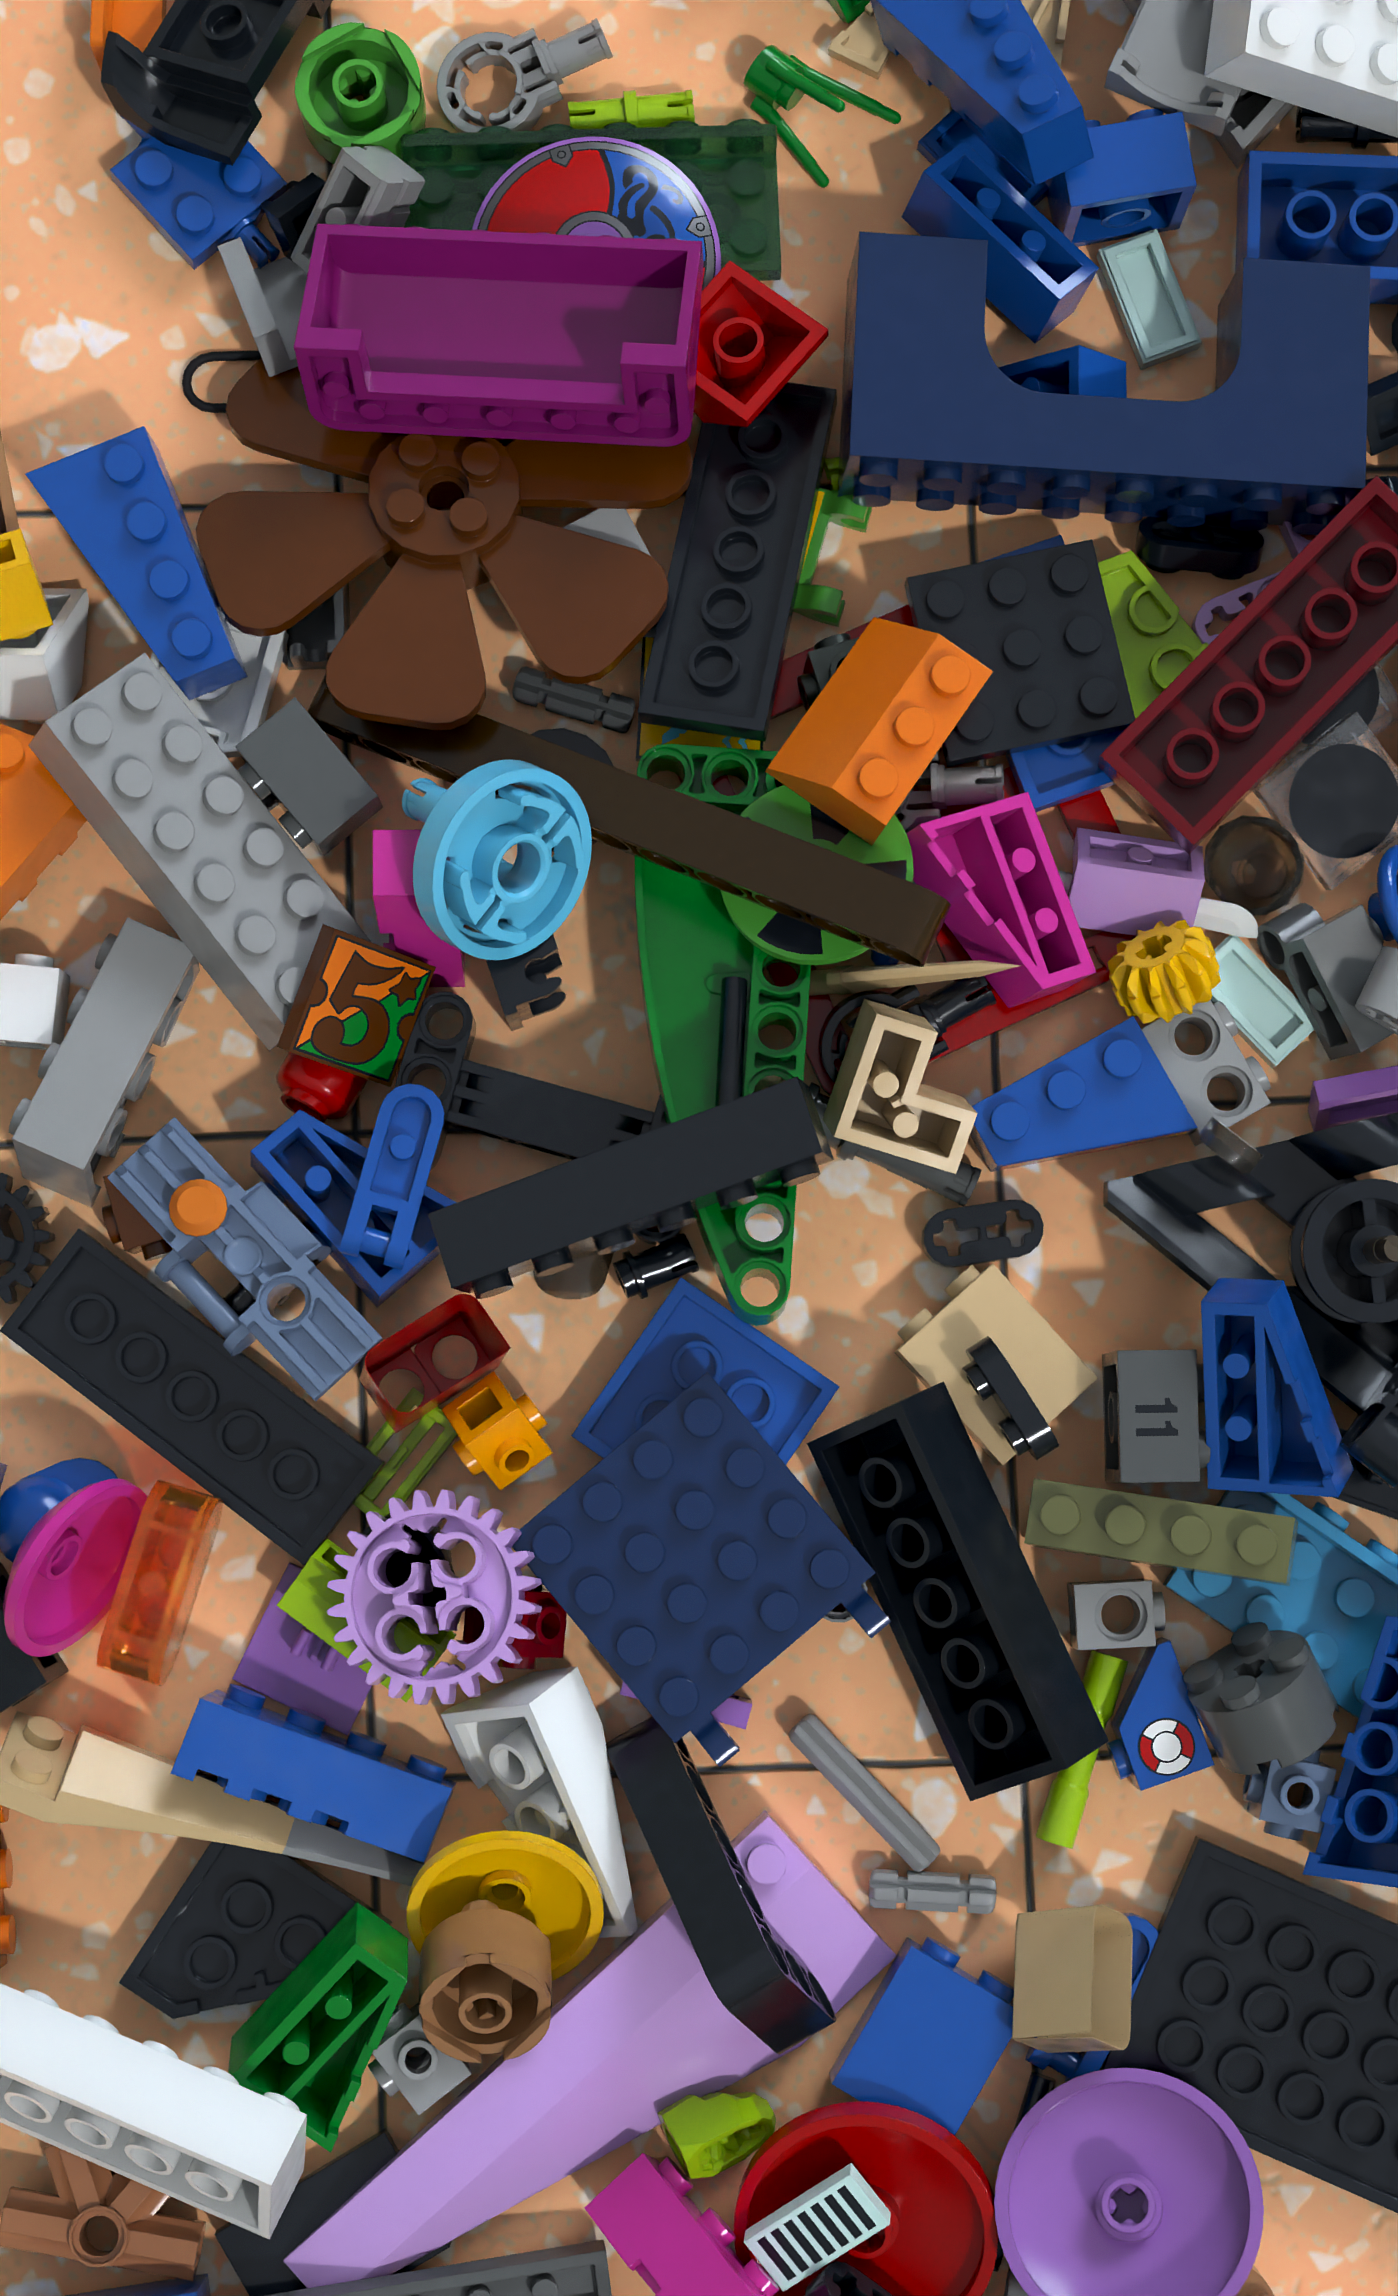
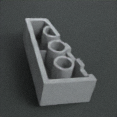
M128 917L118 936L110 933L102 943L95 961V968L100 971L90 990L82 987L75 995L66 1019L67 1023H70L71 1026L61 1045L53 1042L48 1047L38 1070V1077L43 1080L32 1100L28 1098L21 1100L9 1125V1133L14 1135L12 1141L22 1177L91 1208L101 1189L100 1186L94 1183L93 1178L101 1156L115 1158L125 1136L122 1133L128 1111L123 1109L127 1099L136 1102L139 1098L142 1099L151 1079L156 1057L149 1053L152 1044L160 1047L166 1045L200 971L199 961L183 941Z

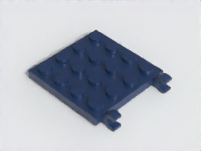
M708 1372L702 1375L520 1529L522 1534L512 1546L516 1552L530 1551L534 1553L535 1558L527 1566L537 1578L541 1579L546 1589L672 1741L676 1743L691 1731L719 1767L739 1752L740 1747L711 1712L831 1610L841 1603L870 1638H873L891 1622L861 1586L876 1572Z

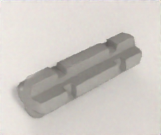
M875 1869L870 1875L869 1901L870 1905L874 1908L896 1909V1903H905L906 1910L958 1912V1906H966L967 1913L990 1914L995 1908L996 1882L995 1878L991 1875L969 1874L968 1880H960L959 1873L907 1870V1877L898 1876V1870Z

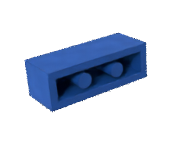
M964 140L923 171L902 215V218L921 236L988 240L986 298L1034 343H1037L1075 311L1099 269L1092 260Z

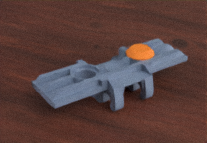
M175 1117L107 1177L173 1248L158 1263L154 1270L155 1274L163 1282L171 1280L225 1338L223 1347L231 1356L241 1353L257 1339L316 1402L360 1362L370 1349L383 1340L380 1334L312 1262L315 1259L319 1261L324 1260L331 1253V1247L317 1233L310 1232L283 1204L284 1198L270 1183L261 1181L245 1191ZM204 1252H211L256 1300L240 1316L191 1265ZM295 1288L302 1291L305 1295L306 1303L304 1310L297 1318L290 1321H281L274 1318L275 1307L280 1299L288 1295Z

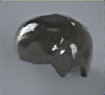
M1242 815L1221 825L1205 846V880L1221 901L1237 904L1248 910L1253 916H1267L1289 905L1302 886L1304 855L1292 834L1277 821L1267 817Z

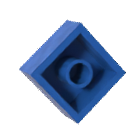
M1147 109L1130 115L1125 122L1102 126L1098 120H1085L1094 158L1044 181L1049 186L1047 198L1053 225L1077 247L1130 238L1156 228L1158 233L1179 229L1197 186L1183 112L1164 115L1160 109Z

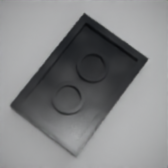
M386 2128L300 2179L270 2240L230 2222L217 2229L214 2235L249 2296H264L306 2289V2286L283 2262V2259L398 2153L399 2149ZM451 2241L393 2274L413 2270L449 2248Z

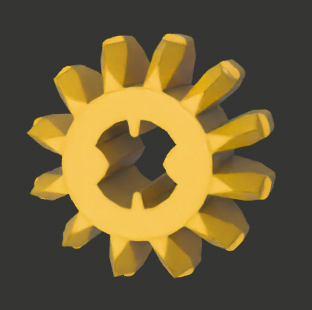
M1185 920L1176 921L1169 927L1165 926L1162 921H1159L1153 929L1148 931L1137 929L1136 937L1133 940L1122 941L1116 945L1118 954L1114 955L1107 962L1110 970L1109 978L1113 985L1112 990L1118 1004L1124 1008L1127 1016H1138L1143 1024L1151 1023L1159 1017H1162L1166 1023H1169L1175 1015L1182 1012L1190 1015L1193 1014V1006L1196 1003H1204L1211 1000V989L1221 982L1218 972L1219 964L1210 939L1205 937L1201 927H1190Z

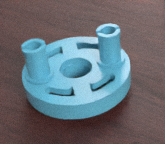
M511 759L498 760L481 765L459 778L448 789L438 786L427 778L413 780L410 783L412 787L425 793V795L421 797L405 789L402 797V809L411 819L425 823L421 830L414 855L413 888L420 914L430 930L447 944L471 956L485 960H504L517 957L529 952L547 940L562 925L574 908L583 890L590 866L592 852L591 826L586 808L575 789L556 774L531 763ZM510 784L524 785L531 787L532 789L528 790L524 788H518ZM517 844V856L513 865L502 857L512 846ZM554 847V855L552 857L551 849ZM464 925H467V926H469V927H471V928H473V929L465 928V927H463V926H464Z

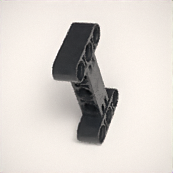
M438 992L429 995L423 1000L408 1040L394 1087L412 1084L415 1076L426 1069H436L445 1076V1089L438 1097L444 1109V1123L431 1170L436 1166L441 1157L449 1126L574 1160L667 1125L660 1095L656 1110L652 1112L469 1061L476 1034V1022L469 1005L462 997L452 992ZM445 1008L454 1009L463 1016L461 1031L454 1038L447 1040L438 1039L432 1036L429 1031V1022L432 1016L437 1011ZM683 1227L667 1232H651L644 1229L634 1234L648 1244L659 1245L676 1238Z

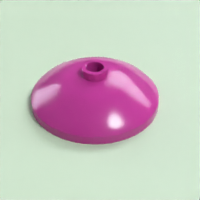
M108 1479L87 1485L50 1509L33 1526L15 1556L4 1595L3 1614L5 1629L13 1645L30 1656L44 1657L55 1654L81 1639L111 1609L134 1574L144 1552L150 1531V1503L146 1494L140 1488L124 1479Z

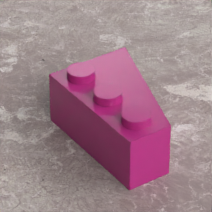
M1028 792L919 824L906 833L913 856V881L915 884L942 896L951 904L944 923L971 959L1021 965L985 975L1008 1008L1060 992L1096 973Z
M422 829L373 830V900L379 933H389V943H383V947L435 966L436 968L429 987H465V952L437 937L426 925L416 903L413 888V862Z
M642 2153L584 2207L626 2265L632 2271L636 2270L656 2294L655 2296H773L780 2290L771 2276L756 2260L752 2259L746 2265L740 2260L729 2246L736 2239L733 2231L712 2208L709 2207L703 2214L686 2195L694 2187L693 2184L669 2157H666L660 2163L656 2158Z

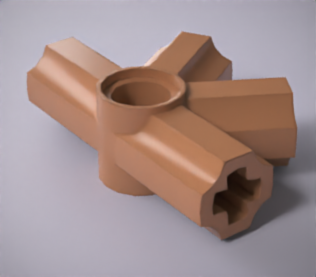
M53 2145L45 2147L44 2151L58 2194L14 2186L9 2189L0 2221V2246L74 2259L89 2267L112 2266L190 2281L195 2279L205 2237L206 2221L158 2213L171 2196ZM105 2216L116 2224L118 2242L114 2249L101 2251L89 2243L87 2225L92 2217Z

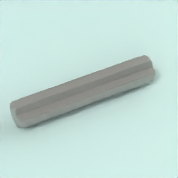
M806 1715L790 1730L788 1734L790 1741L914 1871L920 1872L937 1858L940 1853L939 1845L815 1715Z

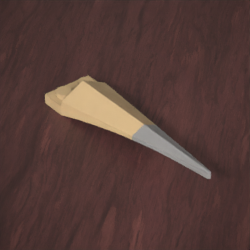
M17 1711L0 1751V1805L43 1822L107 1827L225 1843L337 1866L408 1886L412 1885L417 1873L425 1864L346 1836L338 1831L339 1828L330 1824L309 1823L289 1816L285 1811L277 1807L278 1803L268 1799L258 1801L250 1798L247 1801L224 1793L223 1787L216 1783V1778L197 1771L193 1781L173 1775L171 1771L175 1761L84 1724L81 1725L78 1734L63 1729L60 1724L50 1718L42 1716L32 1717Z

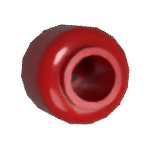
M291 1052L288 1053L276 1074L277 1084L283 1092L280 1097L282 1103L294 1114L298 1110H302L323 1123L327 1119L344 1118L352 1109L368 1079Z

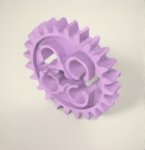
M442 1489L437 1498L436 1505L433 1507L427 1491L415 1490L412 1509L409 1510L402 1499L392 1497L389 1499L391 1518L386 1519L377 1512L369 1511L366 1513V1518L372 1532L369 1535L355 1531L348 1532V1538L358 1549L355 1555H335L334 1560L341 1567L348 1570L346 1579L329 1581L327 1587L336 1592L343 1593L344 1603L329 1608L327 1613L330 1616L346 1618L348 1626L340 1630L334 1636L335 1642L355 1641L358 1647L351 1653L346 1662L349 1666H359L367 1662L372 1664L365 1680L368 1685H378L388 1676L391 1677L388 1696L391 1698H401L407 1692L410 1685H412L414 1703L427 1705L435 1687L442 1704H454L458 1684L468 1697H478L481 1695L478 1676L482 1675L492 1683H501L504 1679L497 1662L502 1659L510 1663L520 1664L523 1659L511 1644L515 1638L534 1639L536 1635L528 1627L521 1624L523 1615L540 1613L542 1610L541 1606L525 1600V1591L541 1585V1579L523 1576L521 1568L530 1563L535 1558V1555L530 1551L513 1552L511 1549L522 1534L520 1529L511 1527L501 1532L496 1531L503 1512L492 1508L478 1518L480 1509L479 1498L468 1495L458 1510H456V1498L453 1491ZM446 1518L447 1522L440 1530L442 1533L438 1532L434 1537V1544L440 1549L451 1550L458 1543L467 1541L474 1549L476 1555L475 1565L466 1576L460 1578L451 1571L449 1561L439 1559L430 1560L432 1570H430V1564L411 1563V1574L408 1580L399 1587H394L386 1576V1564L395 1553L400 1551L414 1555L421 1553L422 1546L416 1540L411 1539L412 1535L404 1530V1525L409 1526L415 1531L419 1530L429 1533ZM433 1587L445 1588L446 1600L437 1602L436 1607L424 1606L423 1594L432 1592ZM472 1606L481 1612L484 1619V1630L481 1637L475 1642L469 1644L463 1640L452 1639L448 1642L447 1649L453 1655H458L457 1659L465 1664V1670L456 1664L451 1665L441 1661L435 1668L431 1667L426 1675L423 1676L422 1672L429 1664L427 1661H431L435 1656L436 1651L430 1645L418 1644L410 1652L404 1653L396 1646L394 1640V1630L397 1624L408 1616L413 1618L418 1624L421 1634H438L437 1623H439L440 1631H458L457 1624L461 1613Z

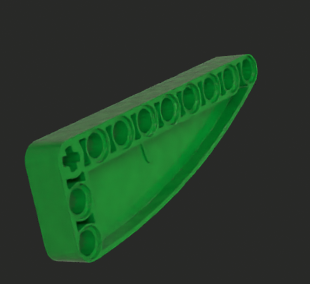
M660 744L648 749L643 754L637 768V776L647 780L659 771L667 770L674 772L683 781L678 788L674 789L675 791L739 816L759 797L784 785L765 772L779 751ZM732 775L741 779L746 788L737 795L726 796L716 791L712 784L721 776ZM635 856V912L644 1011L654 1070L667 1125L715 1107L722 979L725 977H742L748 981L742 1097L794 1077H798L803 1081L811 965L783 961L763 952L749 942L731 920L725 908L720 889ZM781 962L791 966L798 975V978L789 986L778 987L766 980L763 971L767 966ZM777 1024L787 1028L791 1032L794 1041L785 1049L774 1050L766 1047L761 1042L758 1034L763 1028ZM781 1180L756 1188L758 1198L744 1205L721 1210L719 1203H715L694 1211L701 1236L727 1300L735 1315L745 1323L755 1326L769 1324L778 1319L785 1309L791 1280L797 1185L783 1187ZM755 1214H770L778 1220L782 1232L772 1241L761 1242L755 1240L746 1230L745 1223ZM752 1277L767 1278L777 1289L778 1297L767 1306L757 1307L744 1299L741 1294V1286Z

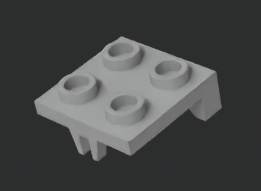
M1142 0L1121 48L1118 47L1108 69L1104 88L1151 108L1160 109L1166 114L1183 112L1184 122L1221 137L1242 88L1204 76L1214 0Z

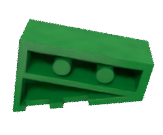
M357 1902L231 2038L228 2073L242 2087L261 2095L267 2092L277 2093L293 2101L301 2112L307 2114L306 2136L330 2153L338 2138L339 2126L351 2101L354 2102L359 2091L361 2077L374 2049L377 2050L408 1981V1938Z

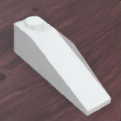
M43 588L53 625L38 629L32 635L22 639L0 641L1 720H27L33 724H43L74 700L82 687L89 608L87 589Z
M578 1667L529 1673L487 1691L478 1697H473L452 1706L441 1713L469 1777L478 1789L488 1784L508 1812L509 1816L501 1821L508 1831L530 1832L556 1840L575 1851L591 1867L598 1879L603 1895L604 1918L599 1938L628 1937L633 1935L638 1930L603 1725Z

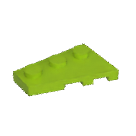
M1131 550L1100 561L1098 566L1136 719L1209 644L1207 642L1201 643L1194 631L1178 613L1180 610Z

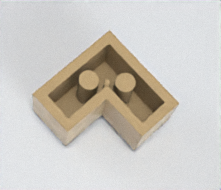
M864 999L822 1120L836 1138L956 1174L978 1113L963 1096L921 1084L938 1032L924 1017Z

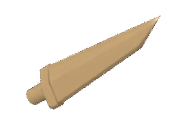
M973 960L925 963L924 967L910 964L856 967L853 965L837 966L832 969L811 970L809 996L827 994L846 995L855 994L859 991L980 977L1021 965Z

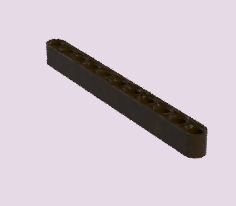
M326 673L307 711L327 734L452 784L469 771L489 762L511 759L536 765L560 776L575 789L586 808L593 840L910 965L924 967L951 908V904L945 898L920 885L479 714H476L468 723L451 730H429L363 720L346 714L334 703L327 688ZM510 784L518 788H524L528 790L532 789L531 787L524 785Z

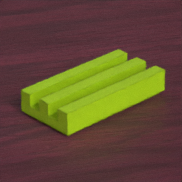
M413 1387L396 1410L400 1412L413 1411L416 1406L418 1407L421 1404L424 1395ZM439 1406L422 1417L367 1489L355 1501L354 1505L365 1514L369 1511L377 1512L382 1516L390 1513L389 1500L382 1509L373 1503L436 1422L445 1429L392 1497L400 1498L405 1503L458 1436ZM387 1421L366 1446L376 1455L380 1453L395 1434Z

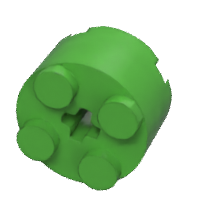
M350 22L327 29L313 39L302 56V63L295 80L297 104L311 144L321 156L332 164L335 163L342 147L354 146L361 148L364 146H382L402 160L411 152L425 133L426 103L417 61L407 44L399 36L386 29L383 32L367 28L364 23ZM361 94L365 100L359 102L357 99L352 98Z

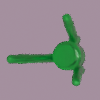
M775 45L767 46L756 57L744 79V87L756 95L750 108L767 120L803 168L808 171L815 182L822 188L828 186L829 178L778 113V107L781 106L789 111L806 94L838 113L845 109V103L842 101L844 100L892 124H898L901 121V115L897 111L810 68L794 55L789 57Z

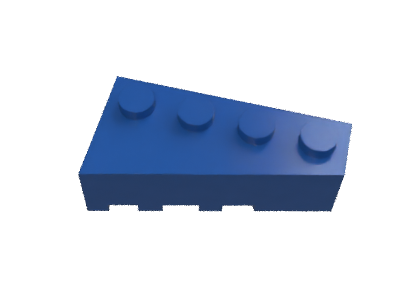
M870 0L883 44L895 56L901 54L912 64L914 73L929 87L932 84L936 86L949 99L952 109L965 121L970 118L984 131L986 140L1035 186L1094 158L1082 105L1020 0Z
M144 426L25 473L189 701L248 677L161 453Z
M1386 1616L1360 1696L1364 1704L1354 1733L1348 1732L1341 1757L1346 1758L1334 1795H1328L1320 1818V1821L1325 1824L1316 1852H1309L1303 1875L1398 1888V1617Z
M230 1684L227 1693L217 1689L200 1698L171 1774L193 1781L197 1770H203L218 1776L216 1783L223 1787L224 1793L247 1801L250 1798L265 1801L267 1795L280 1799L277 1807L285 1811L289 1816L320 1825H326L328 1818L341 1823L338 1831L346 1836L424 1863L429 1855L457 1783L444 1778L447 1770L445 1766L414 1754L410 1755L408 1763L383 1754L387 1744L356 1731H350L347 1740L323 1731L326 1724L325 1719L301 1709L290 1707L287 1716L263 1707L266 1700L265 1696L239 1685Z

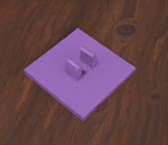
M289 1562L232 1679L288 1707L301 1709L326 1720L325 1725L348 1735L372 1685H368L365 1682L367 1677L365 1671L358 1666H349L346 1662L348 1659L276 1606L303 1569Z

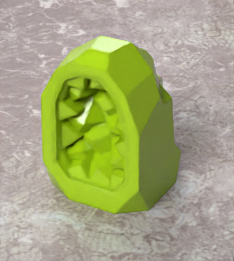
M747 2091L733 2095L722 2092L709 2093L700 2098L689 2094L657 2113L665 2137L689 2179L713 2177L745 2160L774 2133L776 2125L775 2114L767 2100L753 2092Z

